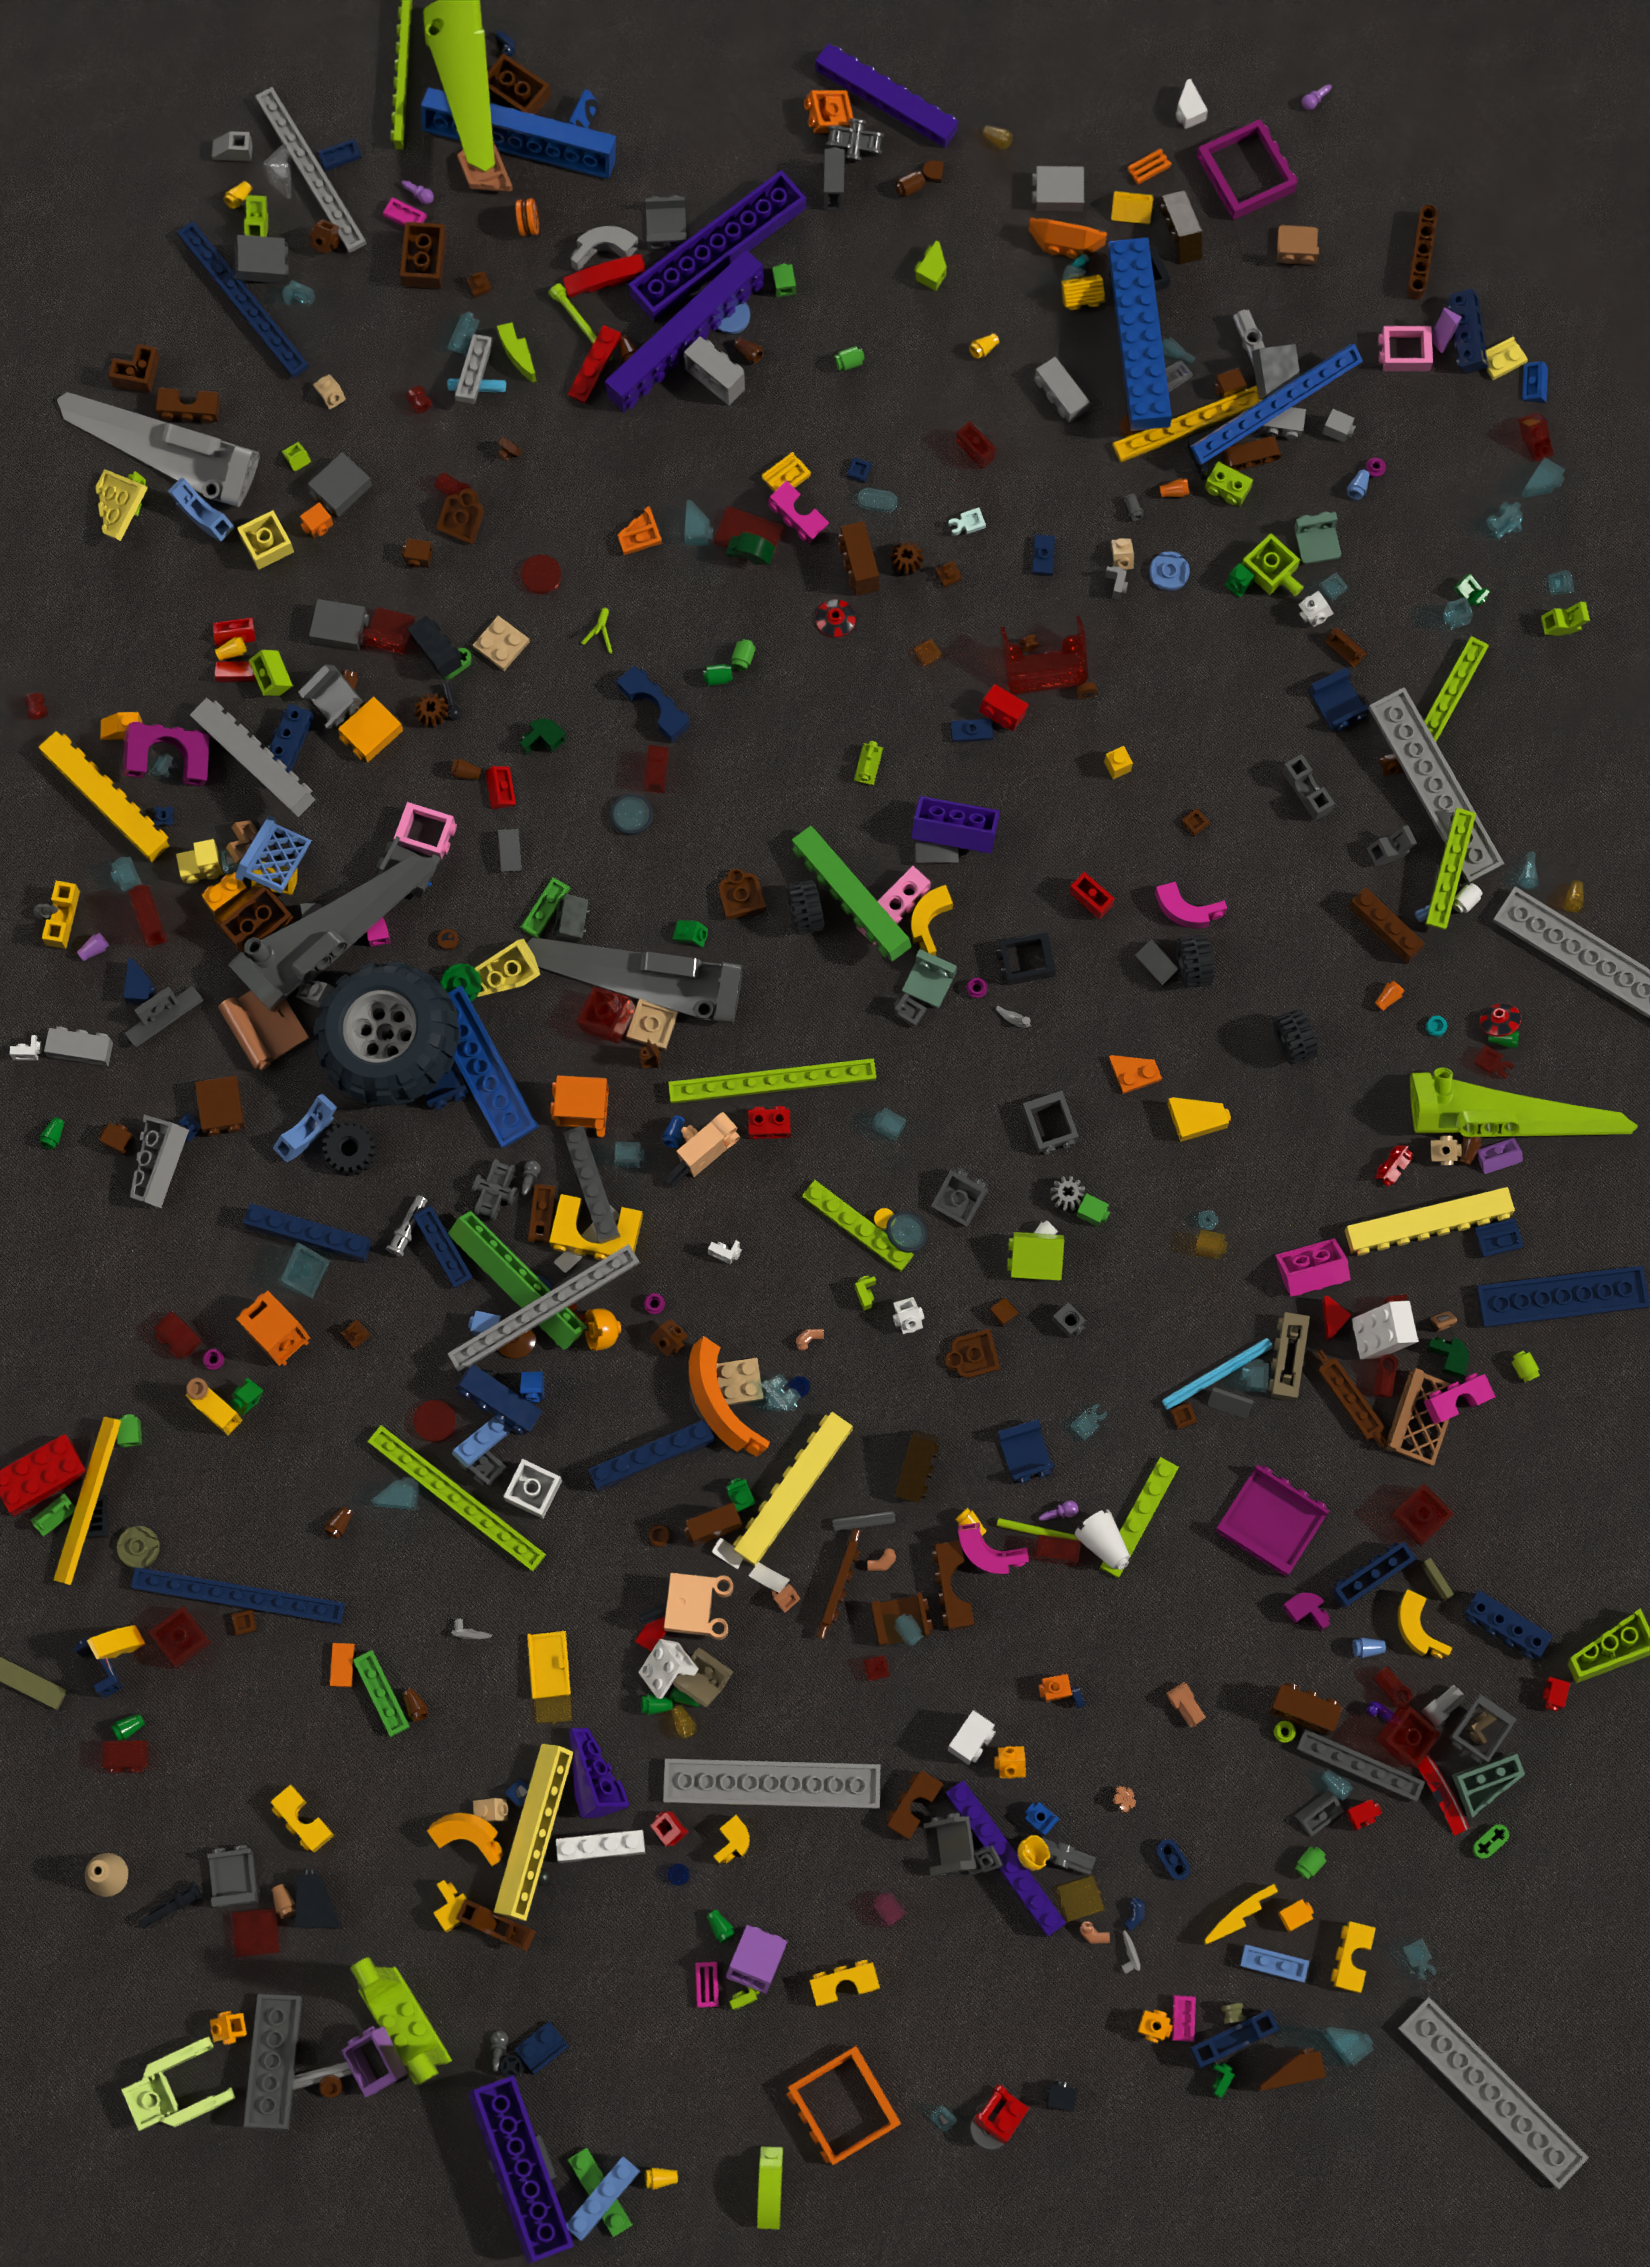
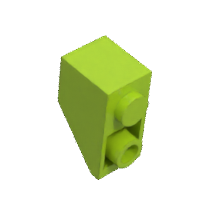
M935 241L933 246L927 248L924 260L922 262L919 261L914 270L916 272V281L934 291L938 289L946 276V264L938 241Z

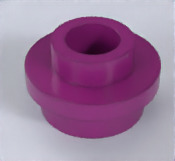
M1371 458L1366 464V471L1369 472L1371 477H1380L1386 470L1385 462L1380 458ZM1373 465H1378L1380 468L1375 469Z
M973 978L967 984V993L973 998H981L987 992V984L981 978ZM979 986L981 990L976 992L973 990V987Z
M650 1294L644 1300V1308L650 1314H659L665 1307V1301L659 1294ZM657 1301L658 1306L656 1308L651 1307V1302Z
M210 1349L204 1354L203 1363L208 1369L217 1370L224 1364V1355L217 1349ZM212 1357L218 1358L216 1363H211L210 1359Z

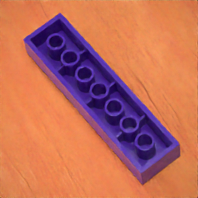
M514 2075L468 2093L527 2265L574 2247Z

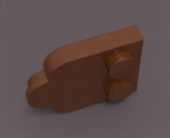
M466 488L459 494L448 496L444 502L436 529L471 544L475 543L484 516V508L478 502L477 493L471 488Z
M735 868L730 870L726 879L720 882L719 894L727 920L766 910L765 901L756 875L752 873L745 874L743 870Z
M990 1329L957 1337L952 1343V1351L946 1354L944 1360L949 1370L958 1371L963 1378L967 1379L1001 1370Z

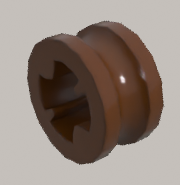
M1036 635L1026 636L1019 641V644L1023 646V652H1030L1039 647V643L1036 642Z

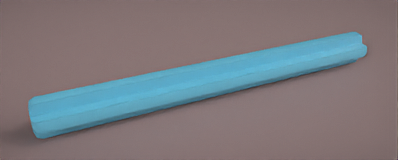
M1268 1338L1262 1340L1167 1396L1162 1401L1163 1405L1169 1410L1272 1349L1271 1341Z

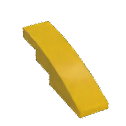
M1275 1884L1254 1894L1234 1908L1203 1940L1204 1945L1244 1928L1246 1925L1243 1918L1262 1909L1259 1901L1278 1892Z

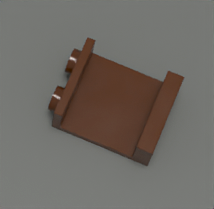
M922 1592L917 1593V1596L887 1602H871L879 1647L930 1637L929 1631H933L931 1618L927 1619L925 1610H929L927 1597L923 1598Z

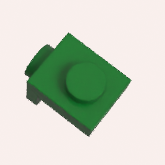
M1466 574L1454 587L1455 591L1468 606L1482 604L1490 592L1488 589H1482L1471 574Z
M678 920L673 940L676 942L694 943L698 947H704L708 928L698 921Z

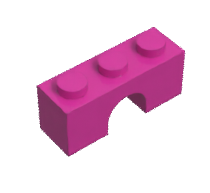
M786 480L769 497L767 502L772 511L784 517L783 521L789 527L793 526L798 531L797 534L803 541L811 543L827 527L829 522L816 509L808 515L798 514L794 509V502L801 494Z
M1477 1373L1465 1377L1466 1382L1459 1384L1457 1381L1448 1385V1390L1443 1393L1438 1390L1429 1394L1430 1399L1424 1401V1404L1434 1425L1459 1414L1456 1408L1458 1396L1464 1397L1468 1401L1470 1408L1494 1398V1392L1486 1375L1477 1376Z

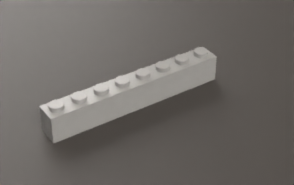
M206 698L190 716L295 815L300 817L315 801V798L311 795L312 790L305 783L300 785L298 783L300 779L292 771L287 773L285 771L287 767L279 759L275 762L272 759L274 754L266 747L261 749L259 746L262 743L254 736L250 738L247 735L249 731L242 724L237 726L235 724L237 720L229 712L224 714L222 712L224 708L216 700L212 703Z

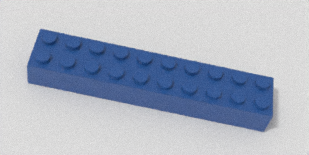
M428 88L421 104L422 131L460 140L445 92L439 89ZM490 104L492 137L498 151L606 179L610 178L616 162V136Z
M1148 238L1109 241L1108 258L1131 431L1171 427L1172 414Z

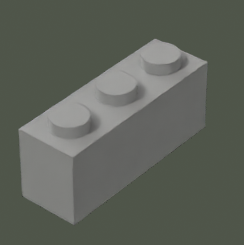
M1056 357L1036 369L1034 378L1036 384L1040 388L1043 387L1048 400L1051 403H1055L1062 418H1066L1068 422H1071L1089 410V400Z
M57 1026L55 1029L49 1028L44 1052L50 1058L109 1066L113 1042L108 1035L103 1033L91 1035L84 1030L72 1032L68 1031L67 1028Z

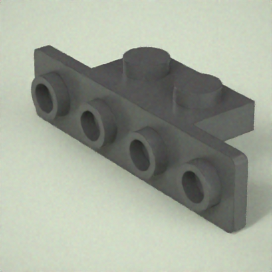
M193 986L177 997L167 987L134 1010L141 1022L129 1029L125 1034L134 1047H138L201 1003L203 999Z

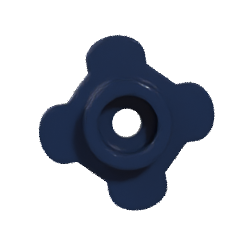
M155 807L154 824L156 826H171L174 823L173 807Z

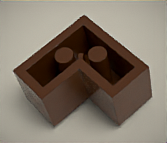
M137 344L132 362L113 358L108 375L112 386L151 393L160 360L157 348Z

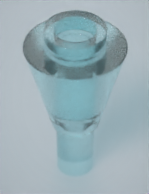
M1171 336L1169 339L1165 338L1162 342L1164 355L1181 358L1190 364L1195 360L1196 357L1185 352Z
M1528 852L1527 863L1518 881L1525 889H1533L1539 885L1535 865V852Z

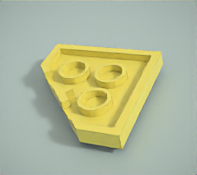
M105 469L96 485V493L100 497V502L98 503L99 513L104 523L102 532L109 537L121 541L148 487Z

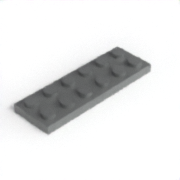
M258 1994L244 2128L289 2130L302 2006L301 1996Z

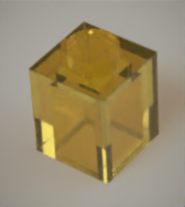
M1201 1229L1195 1254L1219 1259L1221 1254L1226 1252L1228 1242L1224 1241L1225 1235Z

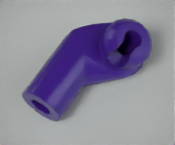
M1376 1701L1369 1703V1707L1366 1709L1370 1716L1375 1717L1378 1714L1390 1724L1397 1716L1387 1707Z

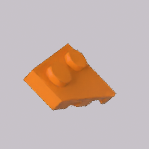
M650 506L645 508L644 513L637 519L635 518L627 528H624L618 534V540L624 555L662 544V539Z
M1115 1055L1109 1056V1061L1123 1094L1162 1080L1155 1060Z

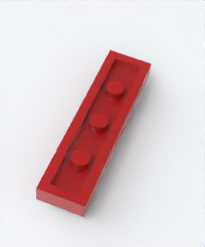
M605 325L602 326L568 393L569 397L587 404L622 336L620 332Z

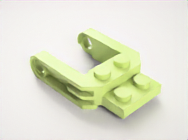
M210 2037L199 2040L148 2064L141 2081L122 2089L139 2131L158 2122L177 2127L236 2098L232 2088H229L223 2093L210 2096L179 2111L167 2078L163 2075L164 2071L212 2049L214 2046Z

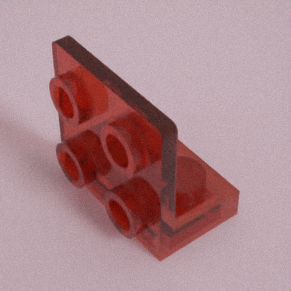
M377 607L370 630L365 629L363 634L365 644L405 654L410 638L407 628L414 624L415 617Z

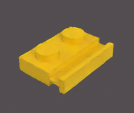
M792 452L762 475V479L775 492L786 480L794 488L811 476V472Z

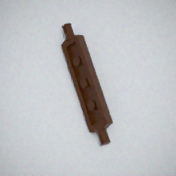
M1323 1350L1317 1352L1315 1356L1322 1364L1318 1372L1365 1439L1374 1438L1380 1448L1388 1444L1381 1434L1385 1428L1339 1361L1336 1358L1329 1360Z
M853 1528L850 1540H848L849 1545L823 1621L819 1624L820 1627L816 1636L819 1639L825 1640L831 1623H836L840 1612L836 1610L838 1603H843L847 1592L843 1590L845 1583H850L853 1571L850 1570L852 1562L857 1563L860 1554L857 1548L861 1530Z

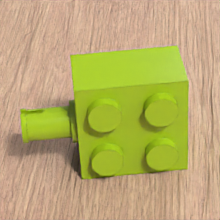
M1271 533L1243 559L1242 565L1255 575L1254 581L1269 595L1280 585H1284L1294 596H1297L1304 587L1291 576L1298 569L1300 559Z

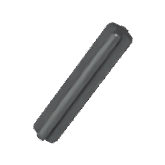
M889 1511L833 1519V1529L839 1531L895 1523V1513Z

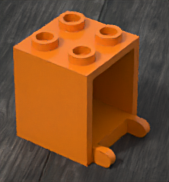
M557 1075L556 1082L552 1083V1094L555 1102H551L550 1114H552V1120H555L556 1126L579 1127L583 1125L584 1128L596 1129L597 1136L603 1138L606 1129L609 1093L607 1078Z
M268 1290L264 1294L259 1295L255 1302L249 1308L242 1310L239 1317L236 1318L245 1331L278 1366L281 1364L285 1366L287 1364L286 1360L303 1344L305 1346L309 1344L310 1336L301 1324Z

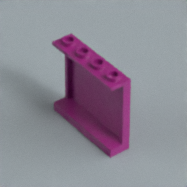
M1257 1465L1215 1532L1287 1578L1329 1513V1510L1326 1509L1327 1506L1321 1501H1313L1308 1498L1309 1494L1300 1488L1296 1490L1291 1487V1483L1285 1478H1277L1272 1475L1273 1471L1268 1467Z

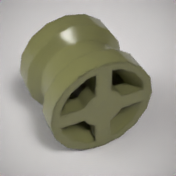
M1243 2003L1221 2006L1222 2011L1225 2013L1224 2024L1246 2021L1245 2016L1242 2014Z

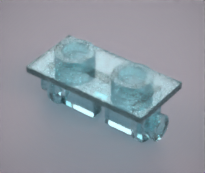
M467 311L466 314H461L447 349L466 355L473 334H475L480 320L473 318V313Z

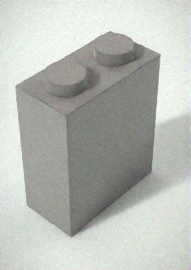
M1037 166L1036 174H1032V186H1036V192H1032V204H1036V211L1083 212L1084 167Z

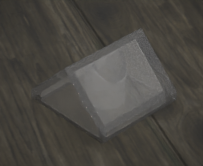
M285 144L281 145L263 162L267 181L287 199H291V160L287 145Z

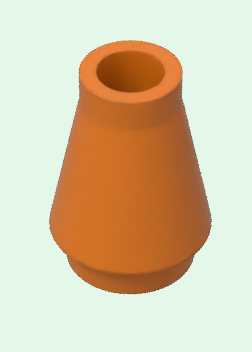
M1180 478L1160 486L1162 498L1190 495L1187 479L1182 480Z
M1392 980L1386 984L1375 1005L1384 1011L1403 997L1404 989Z

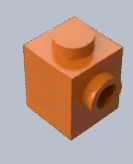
M320 502L300 516L302 521L300 526L306 534L310 533L313 538L318 535H324L328 528L333 526L331 516Z
M1068 1674L1043 1678L1042 1684L1038 1685L1040 1697H1045V1702L1071 1698L1072 1696Z

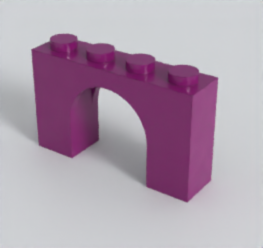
M142 722L129 723L125 729L122 776L143 778L147 772L149 747L155 743L164 742L175 746L182 754L184 760L183 784L203 786L207 781L210 734H206L201 730L184 731L180 727L164 728V726L158 724L148 726Z

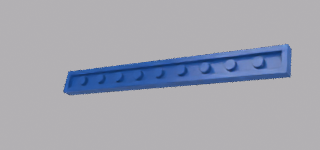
M1351 343L1191 445L1190 447L1198 463H1205L1363 362L1355 344Z

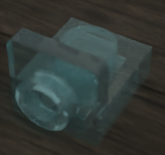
M291 280L289 286H285L282 292L284 302L288 306L294 297L302 303L308 302L310 304L315 299L313 289Z

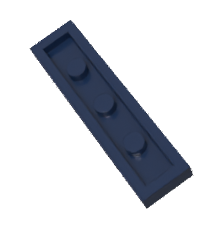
M429 1206L413 1215L416 1224L453 1288L455 1289L473 1278L433 1207Z

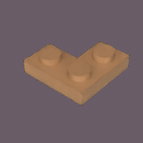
M251 820L237 822L232 826L239 841L230 842L226 848L236 864L241 862L258 834Z

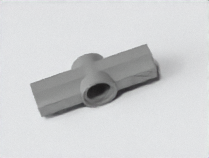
M1242 310L1233 315V320L1241 336L1242 347L1247 351L1253 364L1252 351L1265 348L1262 341V334L1257 329L1250 311ZM1252 337L1256 342H1250L1247 338Z

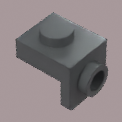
M907 993L903 997L899 996L893 1006L895 1007L894 1015L914 1027L917 1026L927 1009L910 999Z

